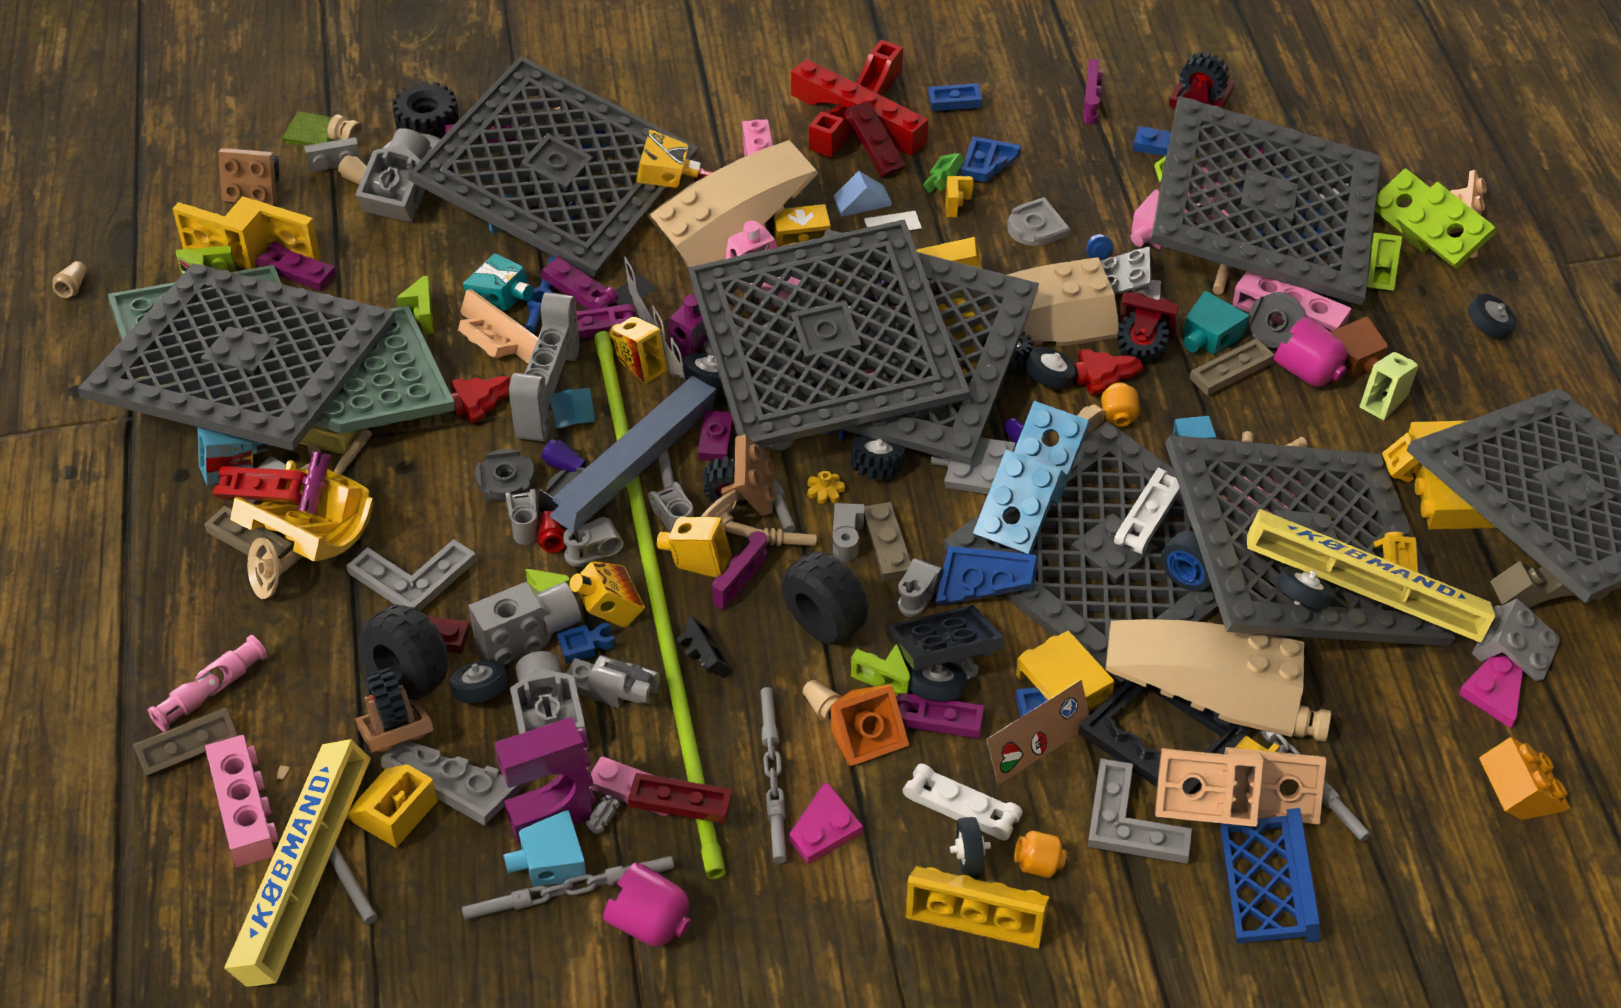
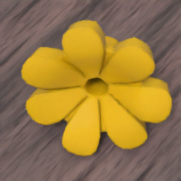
M821 471L818 473V478L811 476L807 482V485L810 487L807 491V496L810 499L817 497V502L820 504H825L827 498L832 503L839 502L838 492L842 493L845 491V485L840 481V477L837 474L831 475L829 471Z

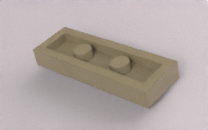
M1256 338L1191 370L1190 380L1208 396L1274 363L1275 354Z
M887 502L864 506V522L883 582L902 579L911 561L892 503Z
M225 505L204 524L207 533L246 555L249 554L250 547L257 538H267L274 546L277 557L280 560L293 550L291 542L264 527L250 530L230 520L232 509ZM265 546L260 551L259 556L261 558L267 553Z
M225 707L133 744L144 775L147 776L205 752V745L237 737L238 735Z

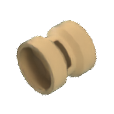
M337 114L330 120L327 133L330 139L336 141L356 137L359 144L363 137L364 127L358 121H349L347 117Z
M1300 705L1293 736L1303 738L1307 735L1314 737L1316 741L1326 742L1331 711L1325 709L1313 711L1309 706Z

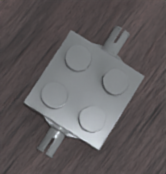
M981 438L971 465L936 455L932 456L931 464L948 467L944 480L945 488L988 494L1005 450L1014 452L1016 443Z

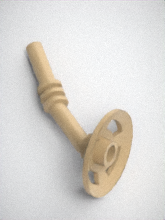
M732 490L723 495L701 516L722 518L726 532L749 538L750 534L755 531H761L766 534L767 544L769 543L770 546H774L775 543L778 547L781 544L816 546L815 534L782 532V529L779 528L777 531L775 528H771L769 531L767 527L761 530L732 521L734 518L730 513L739 498L737 490Z
M267 538L255 539L248 554V576L254 593L261 599L272 597L276 591L279 576L303 556L292 550L280 560L277 557L274 546ZM265 546L267 553H265L261 558L259 554L261 549Z

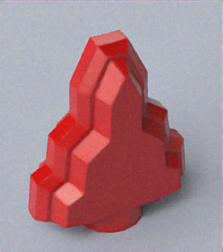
M1091 349L1081 350L1077 353L1079 362L1074 363V366L1077 368L1074 380L1077 386L1085 385L1089 395L1092 396L1103 393L1110 385L1119 383L1120 380L1131 378L1143 371V364L1136 357L1127 355L1113 357L1106 352L1095 353Z
M498 376L486 381L479 378L453 380L450 382V387L453 392L451 396L454 400L455 411L452 412L456 417L464 414L471 424L485 417L487 412L496 407L498 401L509 396L511 377Z

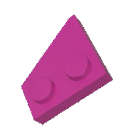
M1499 653L1485 661L1461 687L1459 695L1512 728L1517 717L1523 670L1511 659Z
M826 782L790 832L789 841L804 861L810 864L863 833V826Z

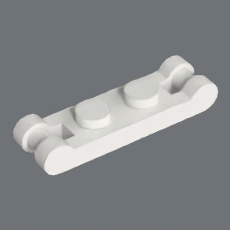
M1161 468L1155 471L1118 529L1114 539L1115 544L1122 547L1128 545L1134 548V552L1141 555L1144 554L1149 541L1178 495L1181 494L1177 478L1168 475L1167 471ZM1133 530V531H1135V532L1140 533V535H1139V536H1135V535L1130 534V533H1131V531Z
M925 764L917 765L913 772L914 778L907 781L902 790L903 794L910 800L955 820L964 817H976L982 832L1001 840L1009 839L1013 832V823H1017L1023 814V810L1015 803H1003L937 774ZM924 785H927V786L931 787L932 790H931V791L925 790V789L923 788V786H924ZM994 815L1001 818V820H993Z

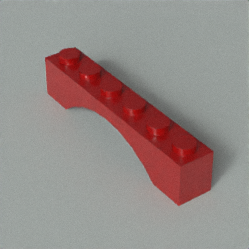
M880 40L869 53L856 83L883 96L903 70V47ZM838 105L832 110L821 111L809 125V150L830 158L834 156L854 131L845 115L846 107Z
M805 59L791 71L792 96L810 105L833 103L846 108L869 100L897 149L913 156L927 144L929 119L808 59Z

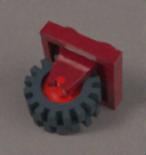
M1202 51L1198 52L1197 55H1191L1180 72V82L1170 97L1169 107L1176 108L1179 96L1223 109L1234 90L1235 84L1228 81L1230 73H1227L1229 70L1228 66L1223 67L1225 61L1223 59L1218 61L1217 58L1219 56L1216 54L1210 57L1211 52H1206L1204 56Z
M1123 292L1121 299V323L1118 326L1117 332L1118 349H1121V355L1145 360L1146 365L1151 364V359H1154L1155 362L1158 361L1160 354L1163 356L1166 352L1168 337L1175 339L1178 326L1179 304H1175L1165 298L1158 300L1149 298L1139 292Z

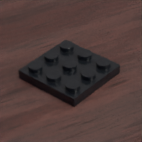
M974 605L886 625L888 639L894 646L898 645L902 656L914 670H930L938 664L946 662L960 663L967 657L976 655L989 656L997 650L1005 649L1004 637Z

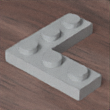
M453 539L412 576L368 547L348 563L346 567L348 574L393 604L413 607L420 612L477 561L476 553Z
M1100 759L1087 847L1187 864L1192 829L1126 818L1133 764Z

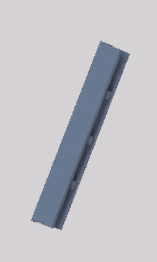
M691 376L553 497V502L558 504V507L550 514V518L569 529L571 533L578 530L704 417L705 411L712 410L716 388Z

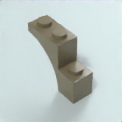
M1522 561L1517 562L1490 581L1502 605L1519 599L1527 608H1530L1550 599L1575 595L1544 567L1538 569L1533 566L1531 568ZM1606 594V595H1604V596H1601V597L1597 598L1596 600L1599 601V600H1601L1602 598H1604L1605 596H1607L1608 594Z

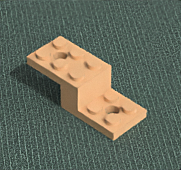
M1225 747V754L1161 748L1155 816L1257 827L1258 818L1287 816L1286 809L1300 808L1302 823L1320 824L1326 758ZM1192 777L1199 779L1202 783L1199 792L1188 794L1182 789L1183 782L1186 779ZM1292 779L1298 783L1296 793L1287 796L1280 792V785L1284 780Z

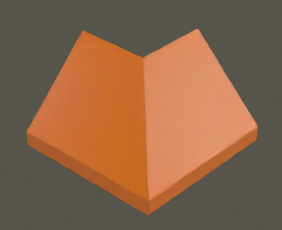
M892 684L851 690L831 704V732L849 766L910 746Z

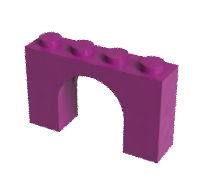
M572 717L494 743L497 762L508 788L543 776L559 774L553 781L539 789L504 801L507 819L518 845L521 844L519 837L521 829L563 811L569 810L573 825L590 820L592 814L591 805L596 804V800L591 788L593 779L588 768L591 766L590 757L586 750V747H589V743L583 727L577 729Z

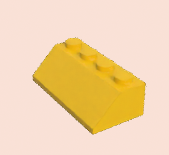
M916 866L909 875L907 883L906 918L1039 949L1047 917L1049 896L1041 895L1033 890L1024 891L1010 888L1002 883H988L975 880L967 875H953L941 872L936 868Z

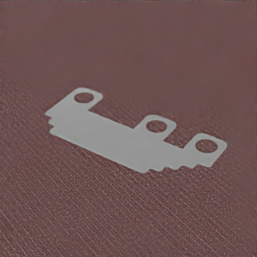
M624 256L628 288L637 309L638 317L659 328L655 314H657L662 326V331L660 330L667 368L672 377L674 374L675 377L677 375V377L684 378L681 353L672 337L670 338L672 352L665 340L663 322L654 306H652L654 320L652 319L637 292L634 271ZM627 264L631 269L634 281H632L629 275ZM673 346H675L678 351L680 363L676 358Z

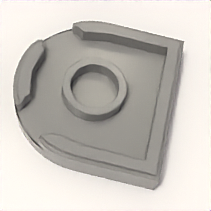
M1045 197L1015 207L1007 221V230L1010 236L1017 242L1029 246H1041L1069 237L1071 231Z

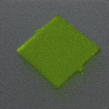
M298 111L292 122L287 124L288 129L283 135L282 141L304 146L329 142L330 138L328 137L327 130L329 122L333 117Z

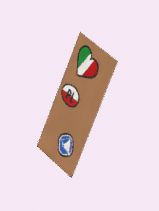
M1082 679L986 739L998 786L1078 735L1079 725L1090 716Z

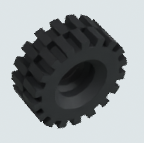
M423 81V85H418L417 82L412 83L411 88L408 86L403 88V93L398 91L396 98H393L392 101L397 130L402 128L410 129L442 139L446 133L445 125L456 124L459 121L454 91L452 89L448 90V86L444 84L440 87L439 82H433L432 85L428 81Z

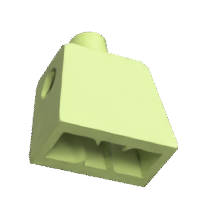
M1392 352L1375 363L1360 408L1385 420L1408 396L1418 369L1417 363L1396 352ZM1385 391L1388 392L1387 395L1384 397L1382 393Z

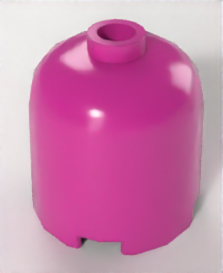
M1306 316L1303 317L1291 328L1290 332L1294 335L1288 343H1280L1275 353L1274 361L1313 387L1325 386L1332 380L1339 381L1347 370L1344 366L1347 359L1345 345L1315 320Z
M633 863L617 883L618 886L622 887V890L616 901L608 900L603 913V920L653 947H662L671 942L675 936L681 938L691 922L687 918L689 899L686 893L680 887L644 864Z

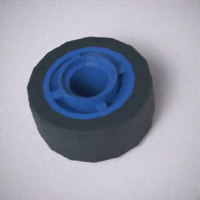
M1193 531L1179 532L1162 550L1160 558L1162 567L1167 576L1178 586L1191 591L1205 590L1211 583L1196 536Z

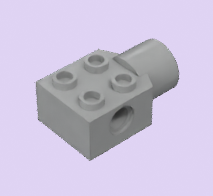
M398 129L394 134L390 147L373 150L355 194L362 211L412 223L425 189L408 180L409 172L428 153L430 142L425 136L410 129Z
M524 582L468 605L474 641L484 660L498 661L503 665H507L511 661L527 654L537 652L548 645L553 633L581 622L578 603L566 582L540 592L529 583Z
M537 651L522 657L516 664L518 683L510 688L518 733L522 734L569 717L573 718L577 729L583 727L586 733L574 675L562 673L559 658L551 652Z

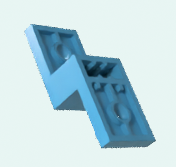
M1034 401L1014 452L1005 450L973 534L1019 552L1031 554L1050 504L1059 505L1091 422L1085 418ZM1055 431L1059 434V442L1052 447L1046 446L1044 444L1045 435L1048 432ZM1013 508L1020 511L1019 521L1015 524H1007L1005 521L1006 512Z

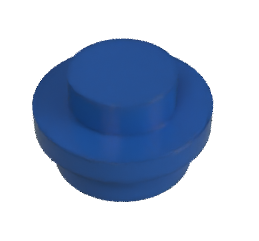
M1094 235L1087 243V254L1090 258L1099 257L1100 261L1105 260L1113 252V242L1108 236Z

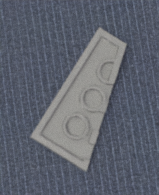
M407 740L396 744L381 757V767L384 769L408 764L434 780L437 799L484 826L505 806V800L513 798L525 787V783L508 788L503 775L499 774V769L486 766L485 769L470 765L468 759L458 756L456 758H447L441 756L439 750Z

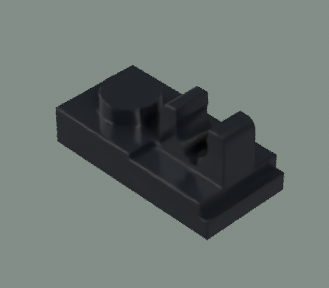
M693 616L687 619L688 622L685 624L687 630L678 637V643L684 647L691 643V646L684 651L685 655L691 659L701 655L698 659L701 666L708 673L714 672L724 679L733 672L731 666L707 626Z

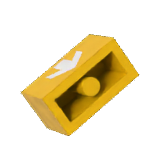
M825 204L786 208L778 215H773V233L777 247L822 238L826 229L830 230L831 228Z

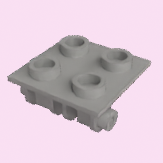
M1150 246L1100 261L1115 295L1130 290L1142 293L1146 297L1150 295Z

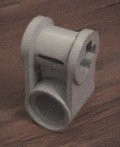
M678 482L672 483L671 487L657 493L655 491L648 493L652 510L661 519L670 533L678 518L694 517L693 505L684 494Z
M535 488L530 489V492L513 495L510 492H506L508 516L511 520L514 540L522 545L536 542L539 532L537 516L539 514Z
M606 517L583 524L574 533L567 529L563 535L564 544L567 546L564 553L565 561L569 565L576 567L584 566L605 557L614 556L621 551L624 544L614 524Z
M918 559L911 561L907 572L898 584V591L901 595L898 601V610L901 614L907 617H916L924 612L933 595L939 590L943 568Z

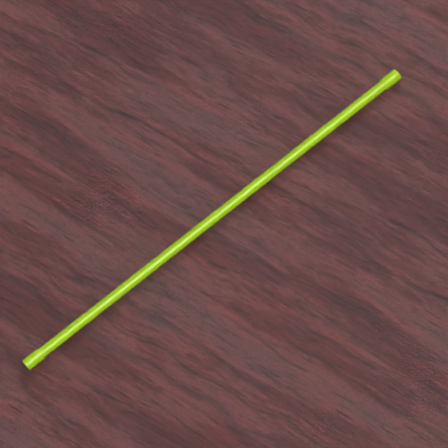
M601 331L594 336L597 356L601 363L615 435L618 441L629 431L613 357L612 341L608 332ZM638 475L626 487L688 782L705 784ZM696 819L706 877L708 879H719L726 874L721 847L717 841L714 822Z

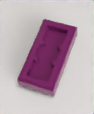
M705 411L698 447V460L714 461L718 458L720 461H723V457H728L733 426L730 412Z

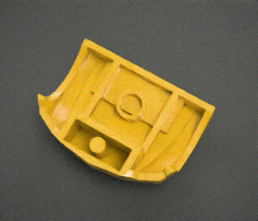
M293 460L288 461L285 470L308 473V469L296 468V463ZM327 469L324 480L327 482L326 488H322L317 514L298 510L300 504L265 501L260 505H254L241 497H235L230 520L250 530L265 527L271 531L281 532L286 535V539L295 541L294 552L312 561H319L345 552L360 538L370 522L374 503L373 498L368 497L369 490L365 486ZM287 482L285 490L289 489L290 482ZM302 485L301 494H303L305 485Z

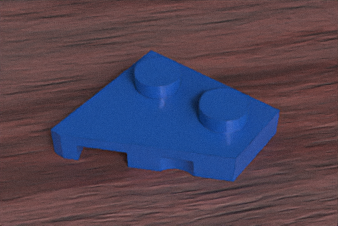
M973 136L961 168V176H971L973 180L987 182L1021 155L1022 145Z

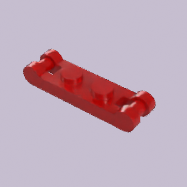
M221 466L218 474L220 477L219 485L214 487L212 495L223 500L241 497L247 500L278 501L299 505L302 498L301 488L302 485H305L302 483L303 477H307V474L296 470ZM287 482H290L289 489L285 490Z

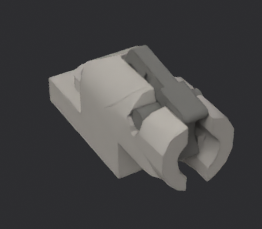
M603 655L598 657L595 664L575 658L566 674L574 675L579 695L617 708L621 706L624 699L639 704H650L652 699L649 697V693L656 695L660 681L659 673Z

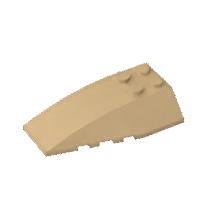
M788 140L743 157L694 182L647 214V216L660 233L663 232L678 250L687 267L723 260L726 257L728 239L735 234L743 232L744 224L747 221H756L759 225H763L766 228L765 223L774 214L778 215L784 209L783 204L790 197L795 198L818 173L794 144Z
M1099 257L1038 266L1008 274L1009 276L1039 283L1038 293L1023 329L1025 335H1030L1031 340L1034 342L1033 345H1043V341L1056 342V346H1068L1117 338L1119 322L1115 294ZM990 303L982 305L984 312L993 309ZM995 318L992 319V320H989V323L991 324V326H993V323H994V321H995Z
M1153 619L1117 620L1110 623L1105 670L1144 687L1147 684L1161 689V694L1173 698L1174 695L1191 701V707L1198 710L1210 709L1219 713V719L1229 723L1292 737L1304 685V642L1276 635L1226 632L1224 625L1207 622Z

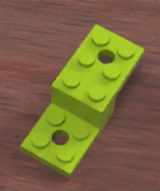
M1406 168L1376 195L1374 214L1420 252L1424 254L1427 250L1431 249L1456 270L1497 233L1495 226L1439 182L1429 187ZM1404 199L1412 200L1408 207L1401 208L1398 206L1400 201ZM1460 228L1464 230L1459 237L1453 238L1449 236L1453 229Z

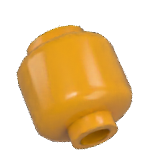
M1114 383L1103 392L1101 404L1102 409L1105 411L1104 418L1106 421L1118 427H1125L1139 417V397L1133 387L1125 383Z
M1029 831L1024 837L1021 836L1018 839L1014 860L1016 863H1019L1020 870L1023 873L1051 878L1057 869H1063L1066 861V850L1062 849L1059 837L1037 831Z

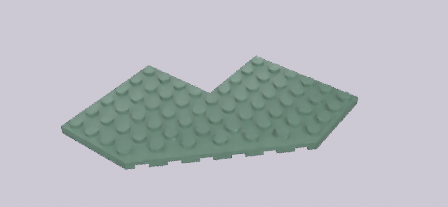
M274 265L232 272L281 284ZM175 282L108 294L109 304L121 341ZM409 305L389 309L395 311V321L315 422V426L341 434L455 411L454 400ZM271 396V397H268V398L260 399V401H261V400H265V399H269V398H273V397Z

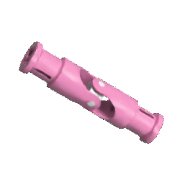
M253 635L248 636L246 643L234 651L229 650L200 671L195 677L197 680L180 685L170 693V697L157 707L151 706L148 708L149 716L157 727L163 732L167 731L172 722L183 714L189 715L200 707L207 697L216 695L246 673V669L257 660L266 659L268 655L264 646ZM215 667L220 668L224 675V680L220 686L218 677L209 672Z

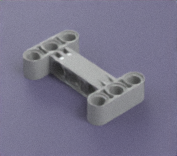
M545 292L542 298V329L524 374L513 373L509 386L515 437L517 439L544 443L548 438L550 430L548 410L565 361H576L580 344L575 297Z

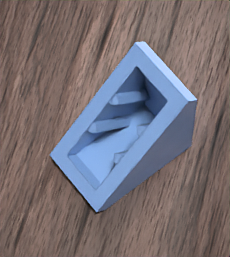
M860 171L833 196L841 217L892 206L884 186Z

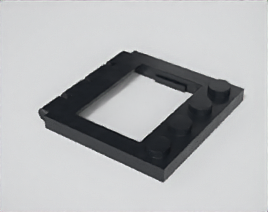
M1127 680L1079 725L1078 734L1119 762L1133 764L1132 771L1158 787L1161 752L1157 749L1151 750L1141 744V738L1130 731L1123 732L1115 726L1114 721L1147 688L1221 736L1219 740H1215L1203 753L1225 754V747L1235 748L1245 736L1250 737L1252 729L1219 719V713L1204 708L1201 711L1191 707V701L1174 695L1173 698L1161 694L1160 688L1147 684L1144 687ZM1188 778L1183 782L1182 789L1188 794H1193L1202 783L1197 778Z

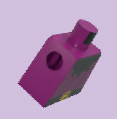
M694 294L684 297V305L669 319L667 345L672 352L670 340L672 337L681 353L682 362L689 354L703 353V344L708 340ZM673 346L676 358L680 360L678 351L676 347Z

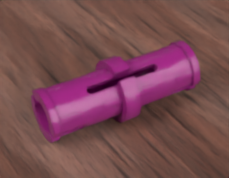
M312 451L307 477H303L302 481L305 486L298 510L317 514L322 488H326L327 482L324 480L331 455L325 453L321 455V452Z

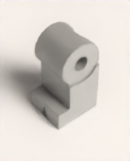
M835 503L833 556L840 559L841 562H851L858 557L859 535L856 530H864V504Z

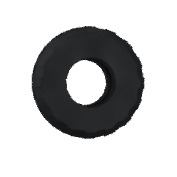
M810 552L798 559L786 570L781 585L783 598L797 623L816 640L823 641L826 644L842 643L865 625L869 610L866 593L862 589L859 580L840 559L826 552Z
M397 604L381 610L363 624L358 647L360 648V658L368 674L390 667L395 675V679H397L398 686H403L409 700L420 699L443 683L449 667V653L447 652L444 638L439 633V629L424 613L419 612L416 608Z

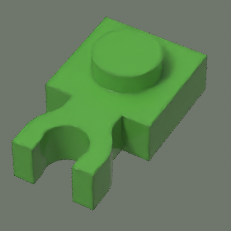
M960 153L940 156L929 173L931 177L923 184L928 193L933 192L935 187L939 191L944 190L947 176L958 175L959 169L965 161Z

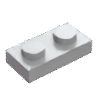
M356 137L304 146L310 173L338 168L342 159L347 155L357 156L360 159Z

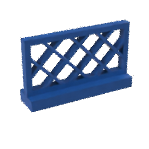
M1300 808L1286 809L1287 816L1257 819V827L1220 823L1237 943L1306 937V943L1320 941V923ZM1280 827L1282 829V835L1275 843L1262 836L1266 829ZM1242 831L1250 837L1240 847L1229 840L1228 833ZM1255 841L1269 849L1260 859L1247 851ZM1275 853L1287 860V864L1279 872L1266 864ZM1241 857L1254 864L1246 875L1233 868V865ZM1260 869L1273 877L1265 888L1251 880ZM1279 882L1292 890L1284 901L1271 893ZM1245 885L1258 893L1250 904L1237 896ZM1265 898L1278 906L1269 918L1255 909ZM1239 907L1244 910L1241 914H1240ZM1285 911L1296 918L1297 926L1282 927L1275 921ZM1250 914L1263 923L1258 930H1242V923Z

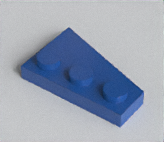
M948 546L936 603L938 606H944L1031 589L1034 587L1039 559L1037 555Z

